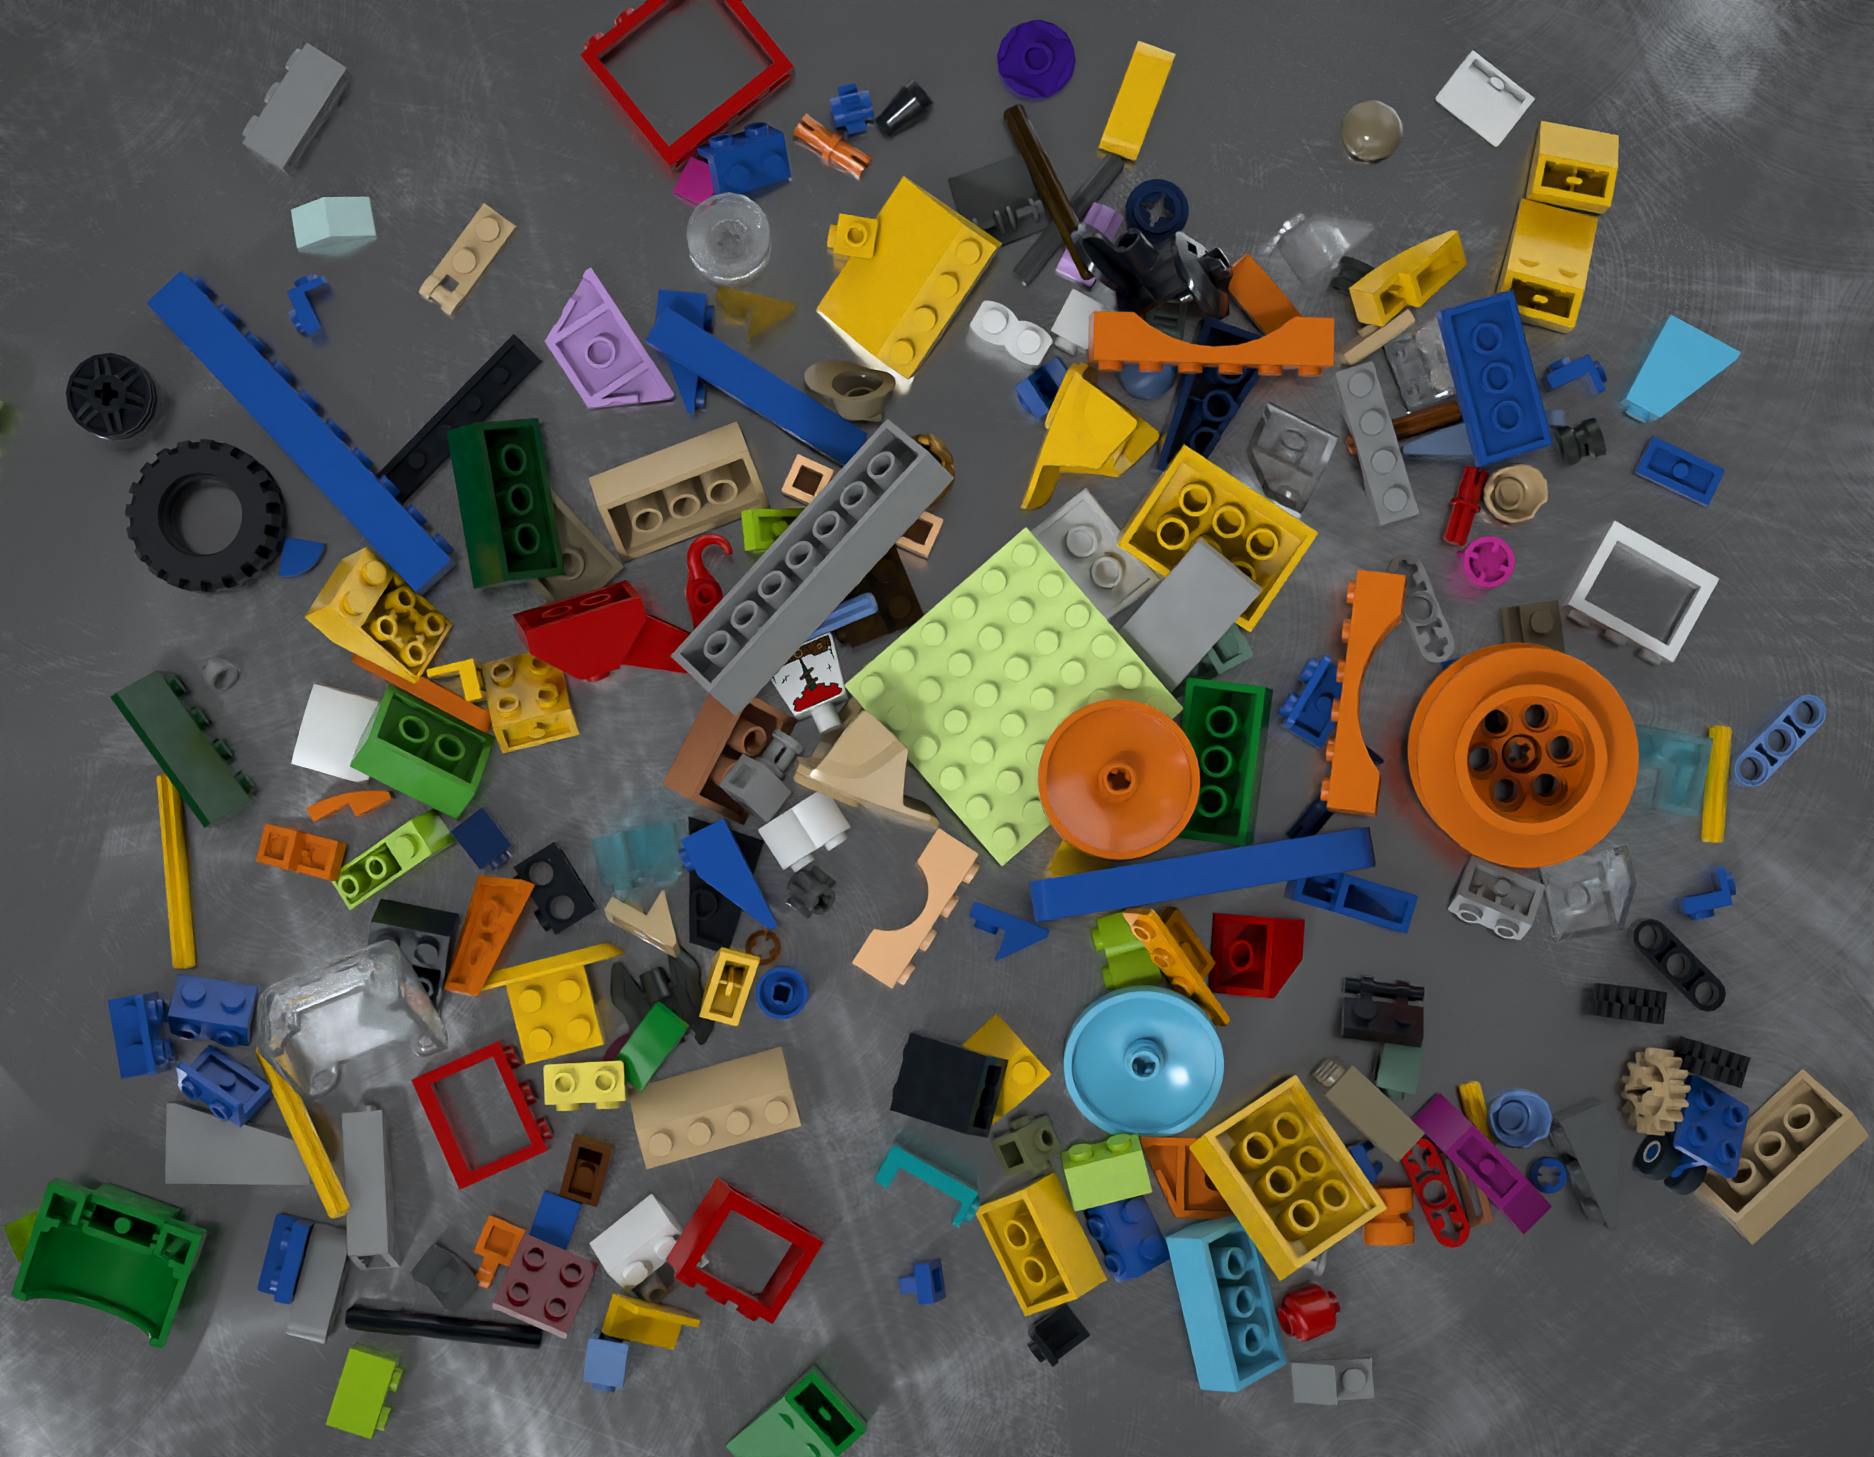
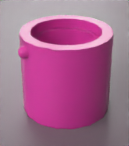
M1492 536L1480 537L1466 545L1462 551H1457L1458 573L1463 582L1473 589L1482 591L1493 589L1506 582L1513 573L1515 565L1514 553L1510 546L1500 538Z

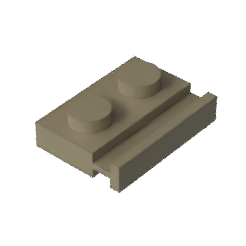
M1558 600L1499 608L1504 643H1532L1543 645L1565 654Z

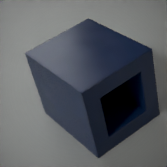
M482 807L451 831L480 870L490 866L494 871L512 857L508 850L514 847L515 844L487 807Z

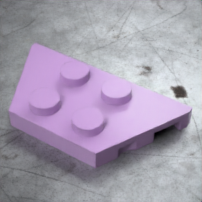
M592 268L587 269L572 298H569L557 324L553 326L545 340V343L589 409L671 400L676 397Z

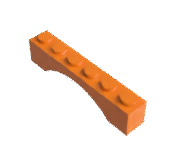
M1093 311L1089 315L1088 364H1098V370L1106 372L1123 371V365H1139L1138 371L1145 373L1163 372V366H1178V373L1199 374L1203 373V367H1218V374L1239 375L1243 374V368H1258V375L1279 376L1282 375V369H1298V376L1320 377L1322 376V370H1328L1334 366V318L1293 317L1277 330L1260 339L1239 345L1212 347L1190 344L1169 337L1150 326L1135 312Z
M1357 570L1356 580H1349L1346 603L1353 604L1351 620L1344 619L1341 643H1348L1346 659L1339 658L1336 674V682L1343 683L1341 698L1333 699L1331 721L1338 722L1336 738H1328L1326 761L1332 762L1330 777H1323L1321 788V801H1327L1329 812L1377 817L1382 777L1371 760L1363 740L1360 723V694L1365 673L1374 653L1387 635L1402 622L1407 588L1406 575Z

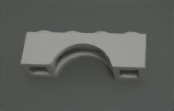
M1367 362L1335 372L1330 378L1341 415L1348 425L1356 447L1364 479L1365 494L1376 529L1414 518L1419 515V510L1374 362Z

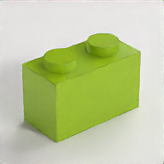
M1138 1133L1132 1135L1117 1134L1111 1136L1107 1141L1092 1145L1087 1143L1077 1144L1068 1151L1060 1153L1075 1212L1152 1193Z
M358 1343L350 1347L325 1425L368 1439H372L378 1430L384 1431L392 1408L386 1407L390 1391L397 1393L404 1370L398 1368L401 1357Z

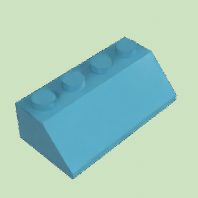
M1231 1215L1191 1224L1166 1237L1200 1389L1238 1392L1286 1365L1287 1360L1264 1259L1237 1217Z

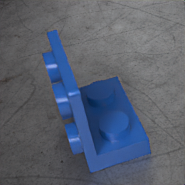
M158 991L108 1000L121 1079L145 1074L154 1075L171 1070L170 1062L175 1061V1050L172 1039L165 1036L163 1023L168 1022V1010L164 998L159 999Z

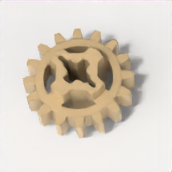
M1648 1047L1645 1049V1052L1635 1053L1636 1062H1628L1627 1064L1630 1075L1622 1077V1081L1627 1085L1620 1092V1097L1627 1099V1103L1622 1110L1623 1113H1631L1628 1124L1637 1126L1636 1132L1664 1136L1665 1131H1675L1674 1121L1682 1122L1684 1119L1680 1110L1682 1107L1689 1106L1687 1100L1684 1099L1686 1098V1093L1691 1091V1086L1684 1084V1079L1689 1073L1688 1070H1680L1683 1060L1680 1057H1674V1051Z

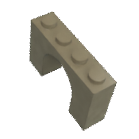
M1336 1056L1333 1061L1327 1057L1312 1072L1311 1075L1315 1080L1310 1086L1373 1143L1374 1146L1381 1152L1386 1153L1396 1163L1425 1134L1421 1128L1358 1069L1340 1057Z

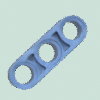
M1810 694L1795 696L1789 699L1731 757L1729 768L1730 780L1737 786L1754 787L1764 783L1822 725L1827 714L1823 701L1817 696ZM1801 702L1808 703L1813 710L1812 719L1807 724L1799 721L1796 715V709ZM1774 730L1780 731L1785 738V745L1779 752L1772 750L1768 744V737ZM1746 758L1752 759L1757 766V773L1751 780H1746L1740 773V764Z

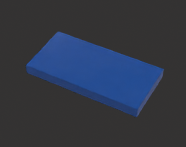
M1513 289L1435 311L1475 466H1485L1553 445Z

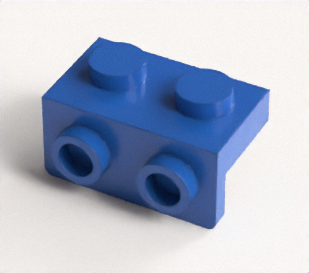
M765 122L749 124L744 127L743 132L734 135L728 133L714 135L709 138V143L697 146L698 155L708 159L714 196L720 200L792 177L784 133L767 125Z
M179 974L168 1012L170 1033L188 1041L205 1039L216 1041L218 1044L226 1047H235L237 1045L249 1046L251 1038L249 1028L258 997V987Z
M210 1044L190 1065L182 1061L176 1067L179 1081L178 1086L188 1098L192 1100L200 1099L209 1106L211 1112L217 1118L224 1122L230 1120L240 1128L272 1095L270 1085Z
M1143 1195L1084 1210L1089 1232L1097 1240L1105 1256V1265L1108 1271L1114 1275L1117 1282L1138 1278L1171 1259L1168 1245Z

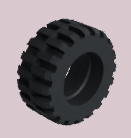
M200 439V442H192L190 440L179 442L174 449L165 448L156 454L158 459L152 464L146 462L140 469V472L143 474L138 483L132 482L129 493L133 494L131 504H126L125 516L130 518V527H127L126 530L129 540L135 543L136 549L134 552L140 561L146 563L149 567L148 570L153 575L163 579L167 584L195 593L220 594L224 590L239 589L245 586L247 580L250 578L256 579L264 572L262 567L268 561L272 562L278 553L275 551L278 540L283 541L285 530L281 528L282 519L286 518L285 506L281 505L279 498L282 495L278 484L271 479V473L264 465L235 446L210 439ZM199 480H215L227 485L238 497L242 508L241 526L236 537L225 549L213 554H196L185 549L175 539L170 524L171 510L177 496L188 485Z

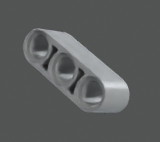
M315 1222L309 1238L286 1334L324 1344L327 1343L350 1260L347 1250V1229Z

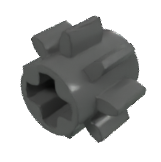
M813 866L810 872L806 869L799 870L788 882L787 891L792 896L786 902L806 918H810L812 912L816 915L824 914L832 907L835 901V892L831 888L835 885L836 881L816 866Z

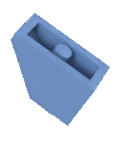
M595 1328L588 1340L583 1381L592 1382V1389L603 1392H615L616 1387L623 1388L626 1383L633 1341L608 1336L601 1332V1329Z

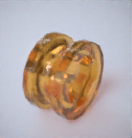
M757 930L746 941V954L756 956L752 947L758 944L757 937L766 936L765 941L772 939L775 948L769 951V958L761 959V953L757 957H760L758 965H769L779 957L782 949L781 941L770 930Z

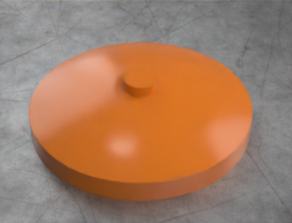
M1111 699L1099 701L1072 713L1062 721L1050 736L1041 755L1038 767L1037 785L1039 800L1052 828L1074 849L1085 855L1105 861L1123 862L1138 860L1166 847L1182 832L1195 810L1200 790L1198 760L1183 730L1160 710L1133 700Z

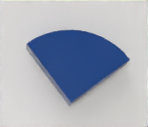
M285 537L279 576L294 577L311 569L323 556L326 544Z

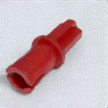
M1464 466L1463 475L1456 497L1450 500V504L1453 507L1443 536L1444 540L1449 544L1464 546L1467 542L1475 513H1479L1481 510L1478 504L1486 478L1489 475L1483 469L1478 472L1479 468Z

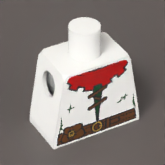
M828 632L805 642L780 668L779 672L770 679L797 721L813 716L820 734L831 732L842 726L834 706L849 699L846 687L844 686L845 681L836 644L831 633Z

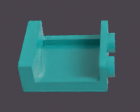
M894 1139L875 1173L874 1181L888 1188L899 1168H902L960 1201L951 1216V1224L959 1228L963 1220L970 1224L981 1204V1199L977 1197L978 1186Z

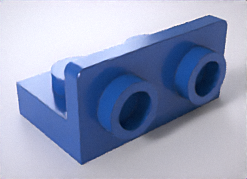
M283 1213L275 1216L257 1287L260 1292L275 1295V1302L290 1305L294 1301L309 1238L315 1224L314 1221Z

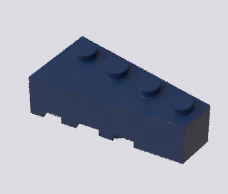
M1205 317L1198 322L1191 344L1212 347L1231 346L1257 340L1263 336ZM1203 367V373L1199 374L1181 373L1149 471L1161 475L1184 444L1208 459L1251 388L1261 376L1258 375V368H1243V374L1239 375L1218 374V367Z

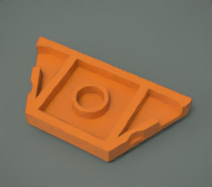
M1140 1136L1141 1146L1175 1218L1217 1219L1235 1215L1189 1148L1200 1137Z

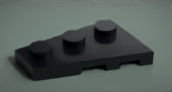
M688 816L689 835L712 823ZM732 830L754 875L765 841ZM694 869L689 872V943L717 952L721 947L730 949L743 909L700 878Z

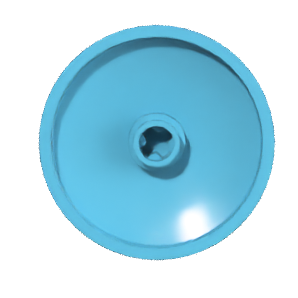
M1150 985L1130 986L1117 989L1098 998L1076 1019L1065 1044L1064 1076L1072 1100L1089 1121L1113 1135H1132L1138 1133L1140 1140V1136L1169 1137L1189 1128L1204 1116L1214 1103L1223 1081V1047L1212 1020L1191 999L1163 987Z

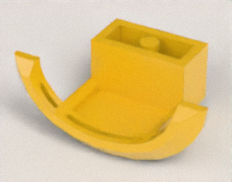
M606 942L490 972L481 991L506 985L525 1064L607 1043L598 1004L594 1003L585 965L626 954L624 949Z

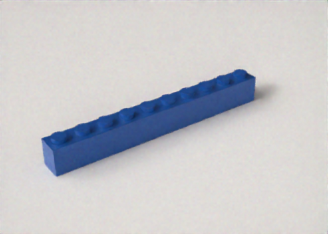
M181 270L147 304L413 590L423 596L457 564L450 556L455 549L440 533H437L434 537L430 535L423 527L428 520L414 505L410 504L407 508L402 505L396 498L401 493L400 490L385 475L380 479L374 475L369 469L374 464L373 461L358 446L351 450L342 440L347 435L346 432L331 417L325 422L315 410L320 405L304 388L298 393L290 385L289 381L293 378L291 373L278 360L271 364L262 355V352L266 349L263 343L251 331L244 335L235 326L240 319L224 302L217 306L208 297L213 292L208 284L198 274L191 278Z

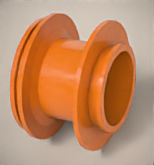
M1510 642L1486 646L1472 651L1450 664L1432 681L1422 695L1415 709L1408 734L1407 756L1410 777L1415 792L1429 816L1460 846L1480 858L1504 866L1536 868L1555 865L1570 860L1592 848L1611 831L1625 812L1633 794L1638 774L1639 749L1635 726L1623 699L1616 689L1598 671L1583 661L1558 650L1532 643ZM1531 705H1541L1545 713L1544 719L1538 725L1529 726L1524 717L1526 710ZM1499 710L1504 715V725L1500 730L1490 732L1485 727V717L1489 712ZM1558 736H1565L1569 742L1567 753L1561 757H1553L1549 750L1551 741ZM1513 742L1519 745L1525 743L1526 745L1522 749L1524 757L1520 760L1514 756L1508 757L1512 753L1509 746ZM1477 748H1486L1489 752L1487 765L1480 769L1472 768L1469 762L1471 752ZM1541 774H1551L1554 779L1551 791L1546 794H1537L1534 789L1536 778ZM1504 779L1511 780L1514 785L1513 794L1506 800H1498L1494 795L1496 784Z

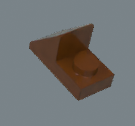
M575 1133L559 1196L597 1207L616 1147L612 1144Z

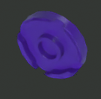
M1043 20L1024 22L1011 28L1002 39L997 54L998 73L1005 86L1018 97L1033 101L1049 99L1062 92L1072 79L1076 65L1074 47L1067 33L1056 24Z

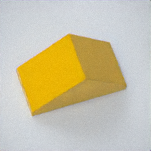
M721 947L711 960L699 1017L738 1027L760 957Z

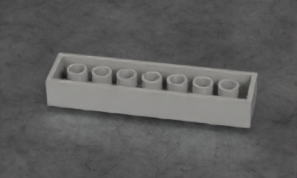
M887 419L675 650L671 657L708 693L737 717L907 529L915 523L918 517L943 492L954 477L925 448Z

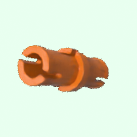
M806 113L801 119L802 123H798L793 135L822 153L821 157L826 161L832 159L853 173L857 178H860L864 173V168L867 169L873 157L844 140V134L841 132H832Z

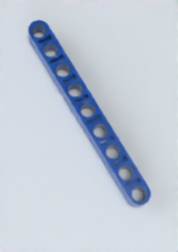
M1363 827L1048 878L1028 883L1036 923L1376 866L1370 827Z

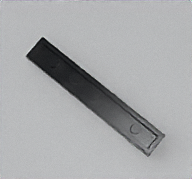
M513 334L388 462L376 477L380 479L385 475L400 490L401 493L396 498L405 506L451 459L447 431L476 422H486L543 362Z

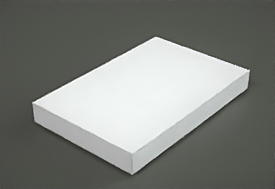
M1085 488L1030 532L1106 620L1110 622L1161 581V579L1151 567L1117 546L1116 537L1121 531L1090 491Z

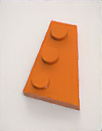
M478 875L443 989L455 994L478 997L535 884L521 879Z

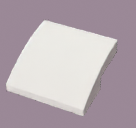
M315 682L303 716L291 764L368 785L372 777L350 767V763L360 737L379 699Z

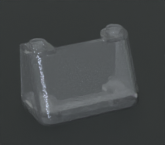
M392 940L377 942L276 982L267 987L258 999V1053L307 1104L321 1099L336 1090L341 1081V1065L407 1039L410 1049L420 1057L431 1056L448 1049L446 1027L405 952Z

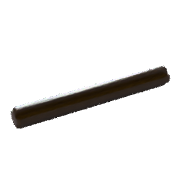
M1021 104L1013 105L1004 111V119L1083 280H1090L1095 276L1080 259L1071 238L1072 228L1079 225L1080 222L1024 107Z

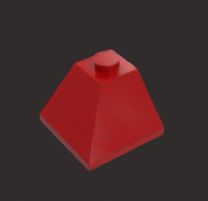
M1213 913L1211 956L1216 964L1209 972L1208 988L1212 993L1274 999L1303 959L1305 919Z

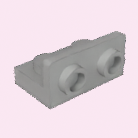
M1471 855L1467 861L1457 893L1451 900L1448 910L1457 914L1465 922L1479 923L1493 929L1496 934L1503 938L1521 940L1533 925L1545 885Z

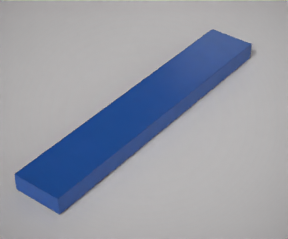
M668 307L663 308L644 340L646 344L842 467L856 454L868 435L865 431Z

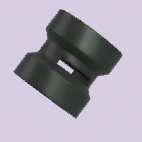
M1594 417L1581 421L1580 425L1574 428L1567 425L1555 429L1557 447L1566 467L1578 464L1581 458L1587 456L1594 459L1606 455L1604 437Z

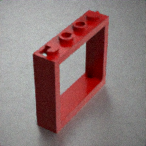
M647 0L636 10L630 7L614 20L616 25L605 35L602 32L595 34L583 45L585 51L580 56L585 65L671 172L698 152L697 146L709 143L710 137L721 134L795 74L792 63L741 0L723 1L773 63L670 146L663 140L599 59L673 0Z

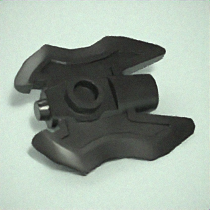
M680 945V953L677 958L668 954L671 982H669L662 967L647 971L639 975L644 993L640 991L619 962L613 964L610 986L612 1004L624 1014L629 1026V1038L658 1001L690 1025L678 1045L686 1042L685 1036L689 1035L691 1030L695 1032L694 1039L699 1045H703L709 1038L713 1030L714 1020L699 1017L703 999V992L699 984L700 968L694 958Z

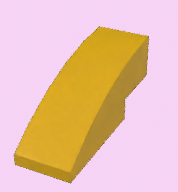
M1448 231L1405 250L1384 262L1349 288L1358 322L1383 327L1405 306H1422L1467 265L1458 231Z

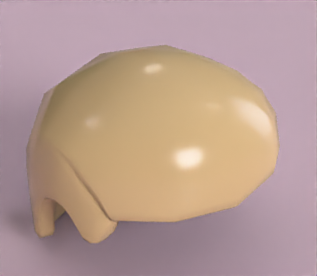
M1505 464L1496 469L1486 482L1483 496L1485 506L1495 518L1513 524L1534 518L1539 508L1548 500L1547 480L1538 468L1528 464Z

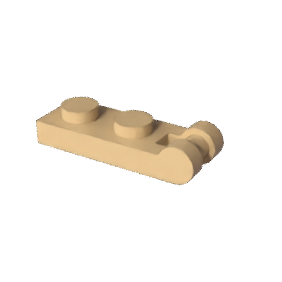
M483 203L434 272L422 284L419 294L428 300L433 298L442 305L441 310L450 316L454 315L515 233L517 227ZM448 276L459 283L453 292L442 286Z

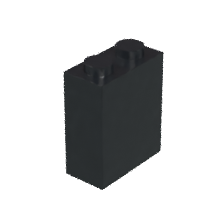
M910 1033L908 1042L903 1050V1061L898 1080L893 1088L890 1110L963 1134L988 1138L1009 1060L932 1036Z

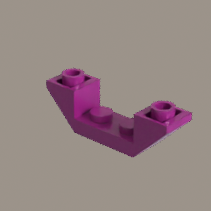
M1438 1093L1411 1119L1425 1132V1135L1434 1145L1443 1151L1522 1234H1525L1552 1207L1532 1183L1441 1093Z

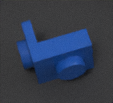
M313 273L299 278L293 283L295 288L286 291L294 307L293 310L289 311V315L298 333L305 331V334L311 339L326 334V331L310 297L331 288L325 276L317 277Z
M1589 354L1573 362L1566 356L1548 365L1549 374L1540 379L1546 393H1549L1583 376L1593 397L1606 390L1603 383L1607 382L1603 367L1598 360L1592 362Z
M1057 356L1015 386L1021 405L1027 412H1032L1036 419L1049 412L1068 370L1060 357Z
M1722 865L1710 867L1714 890L1675 898L1678 914H1690L1691 920H1699L1715 916V908L1733 905L1731 896L1736 895V887L1732 873L1726 872L1725 867Z

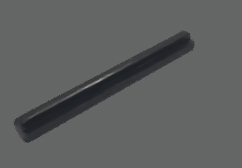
M350 1307L345 1315V1328L348 1330L533 1350L540 1349L543 1340V1329L533 1326Z

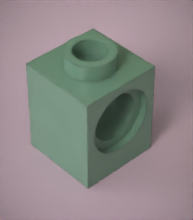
M1380 1042L1372 1084L1376 1087H1381V1092L1387 1097L1404 1100L1405 1093L1416 1094L1425 1047L1421 1046L1420 1048Z

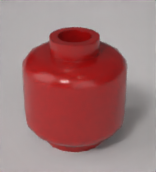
M1311 1283L1283 1296L1281 1307L1278 1308L1277 1312L1285 1333L1289 1337L1294 1336L1299 1341L1307 1342L1335 1329L1337 1322L1336 1314L1340 1313V1305L1332 1291L1326 1292L1322 1286Z

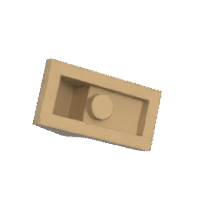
M664 890L661 891L647 915L644 914L646 910L631 899L625 898L623 902L614 897L610 899L604 909L608 921L677 958L680 949Z

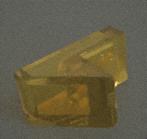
M718 285L715 303L717 306L723 307V314L737 318H745L746 312L752 314L747 336L748 345L796 316V303Z

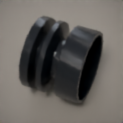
M114 353L93 355L79 363L70 375L66 389L68 410L75 422L89 433L117 443L135 441L149 433L159 420L163 405L161 388L153 374L128 357ZM112 388L119 395L118 399H111L109 404V402L103 400V394L110 393Z

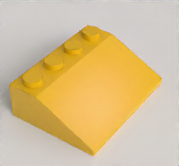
M903 176L875 218L878 221V230L873 258L867 260L850 257L817 309L874 357L909 380L916 375L1003 243Z
M1184 444L1139 503L1116 537L1117 546L1166 577L1200 537L1203 538L1262 588L1261 593L1235 621V623L1251 633L1318 532Z
M1296 1075L1214 1127L1189 1146L1279 1281L1387 1209L1380 1196Z

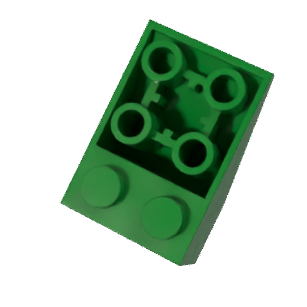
M814 1364L725 1446L735 1457H838L867 1431L868 1423Z

